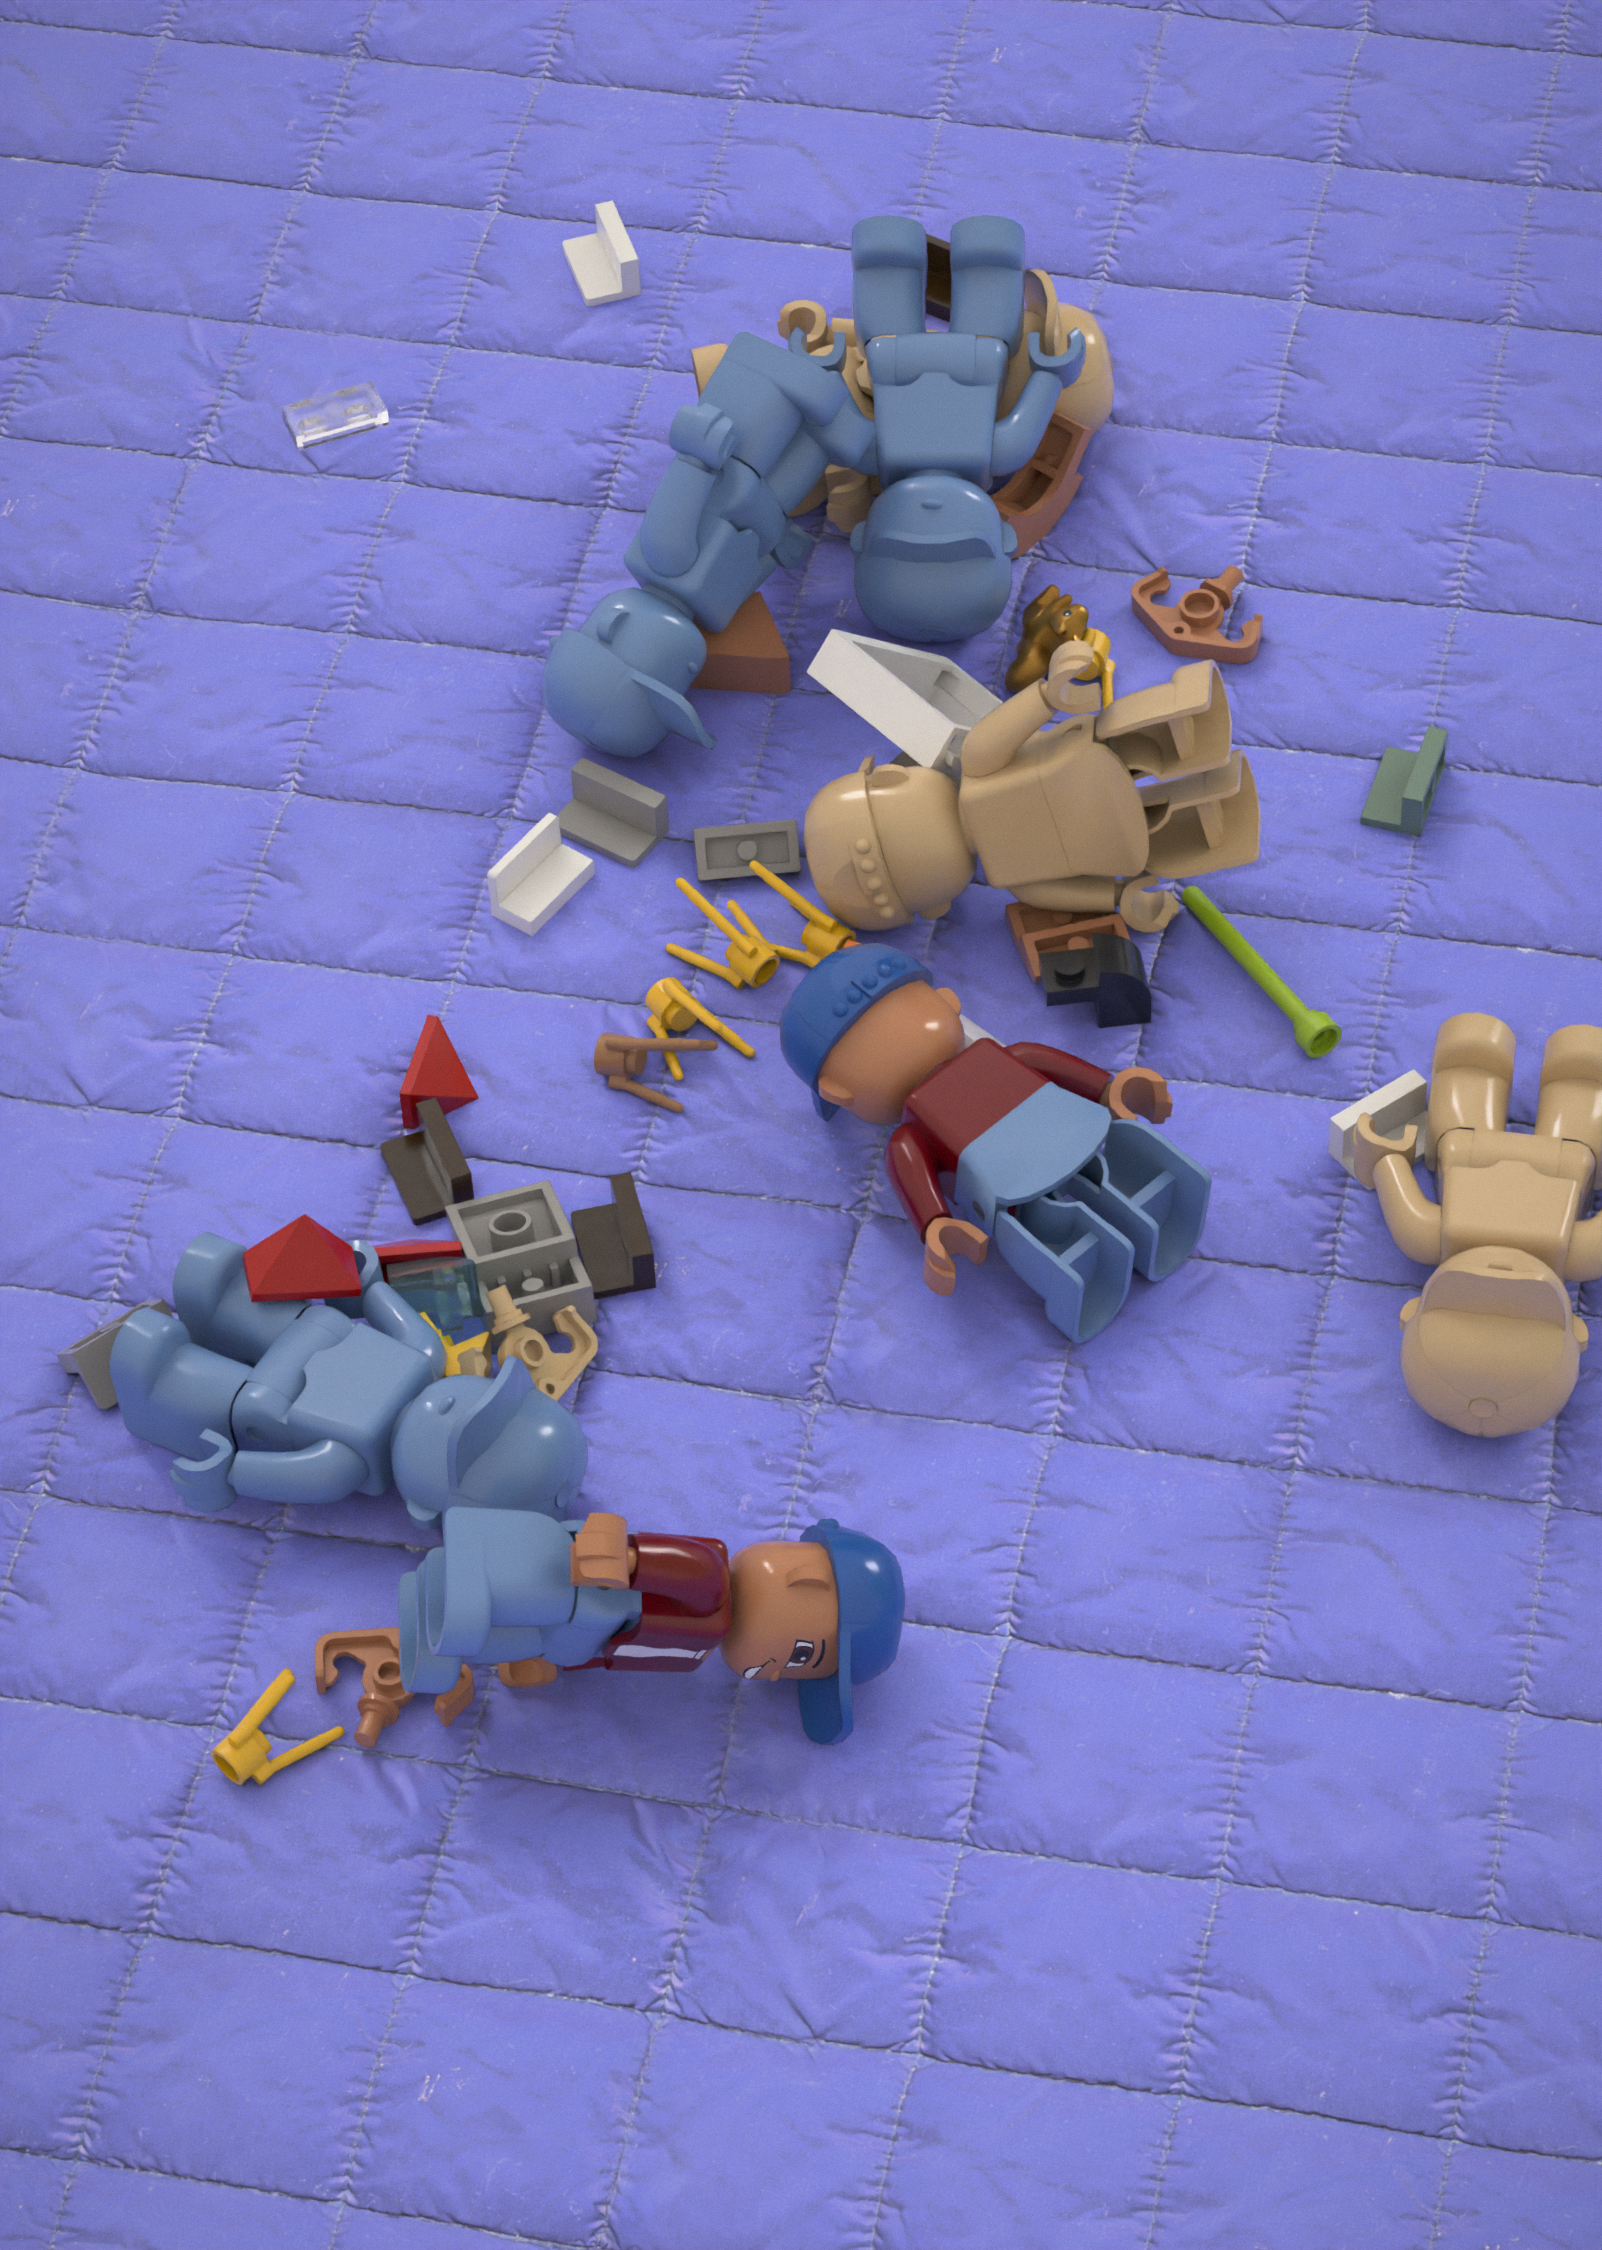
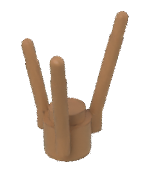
M602 1033L595 1048L594 1067L598 1074L609 1076V1088L629 1091L661 1107L681 1113L684 1109L681 1103L631 1080V1077L634 1074L641 1075L647 1062V1051H714L718 1048V1043L714 1040L636 1038Z

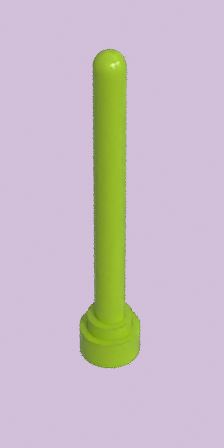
M1196 886L1186 887L1182 892L1183 902L1292 1021L1296 1043L1311 1058H1320L1330 1053L1337 1046L1342 1035L1341 1028L1325 1012L1309 1010L1207 896Z

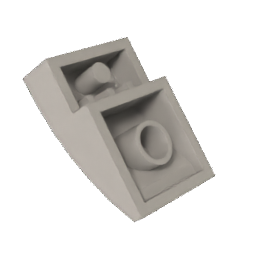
M549 1180L445 1206L454 1241H461L465 1276L485 1332L490 1333L492 1348L499 1347L506 1335L504 1331L493 1335L491 1329L495 1327L493 1320L496 1319V1316L485 1293L503 1285H506L516 1310L521 1308L523 1314L529 1313L531 1319L523 1322L525 1327L534 1329L541 1335L557 1331L551 1317L556 1311L569 1305L576 1307V1312L586 1323L598 1321L593 1287L579 1258L575 1235Z

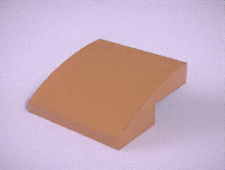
M1020 901L1006 904L1005 918L1011 935L1034 983L1041 982L1039 971L1040 953L1091 948V933L1115 934L1130 940L1120 913L1052 911L1035 908Z

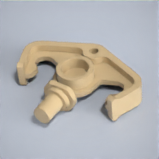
M506 1285L485 1293L496 1316V1319L493 1320L495 1327L491 1331L493 1335L503 1331L506 1335L497 1352L500 1368H502L508 1355L522 1360L536 1388L556 1401L559 1400L595 1356L598 1350V1340L594 1331L576 1312V1307L569 1305L556 1311L551 1320L555 1323L558 1333L569 1337L572 1349L570 1353H553L540 1333L525 1327L523 1322L531 1319L529 1313L523 1314L521 1308L516 1310ZM472 1347L458 1354L457 1361L460 1363L461 1374L484 1376L487 1361L482 1354L481 1347Z

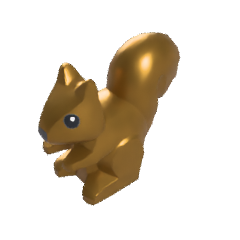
M1051 584L1023 610L1022 636L1016 648L1017 658L1011 662L1005 674L1004 683L1011 692H1020L1038 679L1044 678L1049 671L1053 652L1066 642L1081 640L1089 618L1088 609L1082 604L1070 605L1073 600L1070 594L1059 597L1060 590L1056 585Z

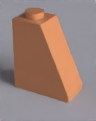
M760 591L754 592L723 631L714 633L697 626L707 643V658L702 670L690 688L772 694L791 692L790 656Z

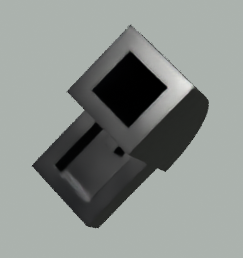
M1091 933V948L1039 954V971L1047 1007L1093 1001L1099 1028L1151 1022V994L1142 955L1137 946L1130 940L1115 934Z

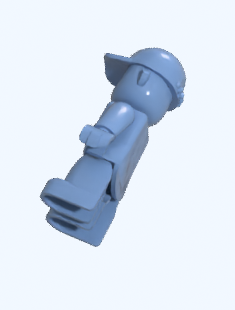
M892 215L873 216L859 221L852 229L851 261L855 338L858 351L867 362V371L874 400L875 421L863 415L850 390V395L843 407L859 416L875 432V438L858 465L849 469L867 476H879V484L884 491L873 501L866 520L858 523L851 533L850 551L855 556V593L861 610L878 630L895 637L922 643L951 642L976 636L988 630L1000 618L1005 609L1013 584L1010 557L1017 553L1018 540L1012 525L1001 519L995 502L986 492L992 486L993 476H1006L1018 471L1034 456L1050 422L1062 388H1067L1075 383L1081 375L1086 358V342L1084 335L1076 327L1067 334L1068 351L1059 356L1049 357L1040 351V333L1028 332V357L1032 373L1008 416L998 421L999 408L1009 374V360L1018 353L1024 330L1026 262L1025 231L1022 225L1005 217L983 215L962 219L952 226L950 231L951 310L949 331L926 332L928 272L926 231L922 224L906 217ZM796 327L789 337L788 351L821 366L832 373L848 388L842 375L847 356L845 332H834L832 352L825 356H815L806 352L808 348L807 335L799 327ZM882 335H896V337H881L872 339L874 337ZM977 335H989L1001 338L1002 340L995 338H977Z
M745 331L740 332L734 337L699 397L697 406L683 405L677 412L669 432L670 447L677 451L657 485L647 507L643 522L624 555L626 568L642 589L635 587L625 588L606 595L596 604L579 631L563 629L560 636H553L549 641L552 649L544 667L542 682L543 703L551 718L567 733L599 752L627 758H636L650 752L662 743L671 732L706 749L713 750L718 739L704 730L694 707L684 698L688 689L702 670L707 658V643L697 626L714 633L723 631L738 609L777 569V564L789 570L801 564L811 547V537L801 530L802 527L793 524V520L787 515L797 508L811 492L829 463L843 468H851L858 465L875 438L874 430L864 420L843 407L850 395L849 390L832 373L814 362Z
M210 1232L200 1234L189 1243L175 1270L172 1287L173 1299L179 1320L147 1307L136 1310L126 1319L112 1346L109 1362L110 1375L126 1429L136 1437L199 1461H190L185 1457L173 1459V1468L168 1470L176 1493L181 1495L185 1504L195 1511L204 1513L217 1512L230 1506L237 1499L238 1495L279 1503L327 1504L341 1501L355 1490L371 1496H379L395 1481L402 1499L407 1504L410 1520L415 1526L424 1531L436 1529L439 1525L442 1526L443 1530L445 1513L451 1507L456 1506L534 1511L549 1516L559 1523L566 1521L584 1480L583 1477L588 1463V1445L579 1420L569 1409L538 1390L523 1361L510 1355L507 1356L495 1379L466 1374H455L444 1378L447 1352L438 1333L413 1307L384 1282L379 1256L374 1247L366 1242L353 1240L347 1243L353 1248L362 1288L360 1297L323 1298L325 1305H315L311 1299L251 1302L242 1261L243 1252L247 1251V1248ZM365 1318L372 1327L363 1323L356 1325L351 1319ZM230 1413L232 1414V1422H231V1423H232L233 1430H232V1428H231V1426H230V1424H229V1414H230Z

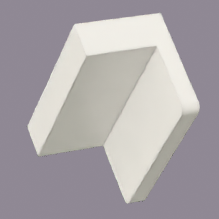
M613 200L595 204L597 233L562 242L564 255L587 306H595L641 295L639 259Z
M548 813L487 875L491 915L530 936H533L595 875L593 859L561 843L559 817Z
M1413 1069L1332 1116L1329 1125L1328 1152L1359 1181L1354 1171V1158L1352 1157L1351 1149L1352 1133L1357 1125L1360 1114L1366 1112L1375 1121L1374 1133L1390 1140H1401L1404 1136L1406 1124L1418 1126L1414 1164L1423 1160L1427 1111L1425 1110L1427 1081ZM1360 1182L1366 1189H1368V1190L1374 1189V1188H1370V1187L1366 1186L1365 1184H1363L1362 1182Z

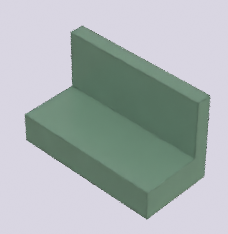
M1428 726L1419 753L1386 747L1363 809L1360 824L1420 837L1446 766L1448 730Z

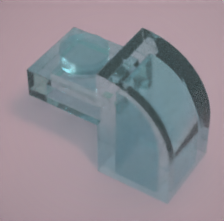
M433 1257L386 1264L389 1286L418 1313L425 1312L433 1324L440 1323L442 1336L464 1333L462 1319L483 1316L476 1265L473 1260L463 1257Z

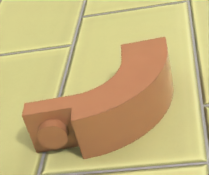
M1055 410L1034 456L1022 469L1016 472L1013 478L1001 490L990 495V498L995 502L1001 519L1012 525L1016 532L1018 550L1013 557H1010L1011 559L1019 557L1030 550L1052 529L1068 507L1083 479V475L1076 471L1094 430Z

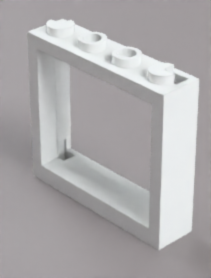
M831 629L807 670L810 676L920 765L936 769L948 776L961 778L962 774L960 754L966 735L975 723L1004 703L947 657L836 629Z

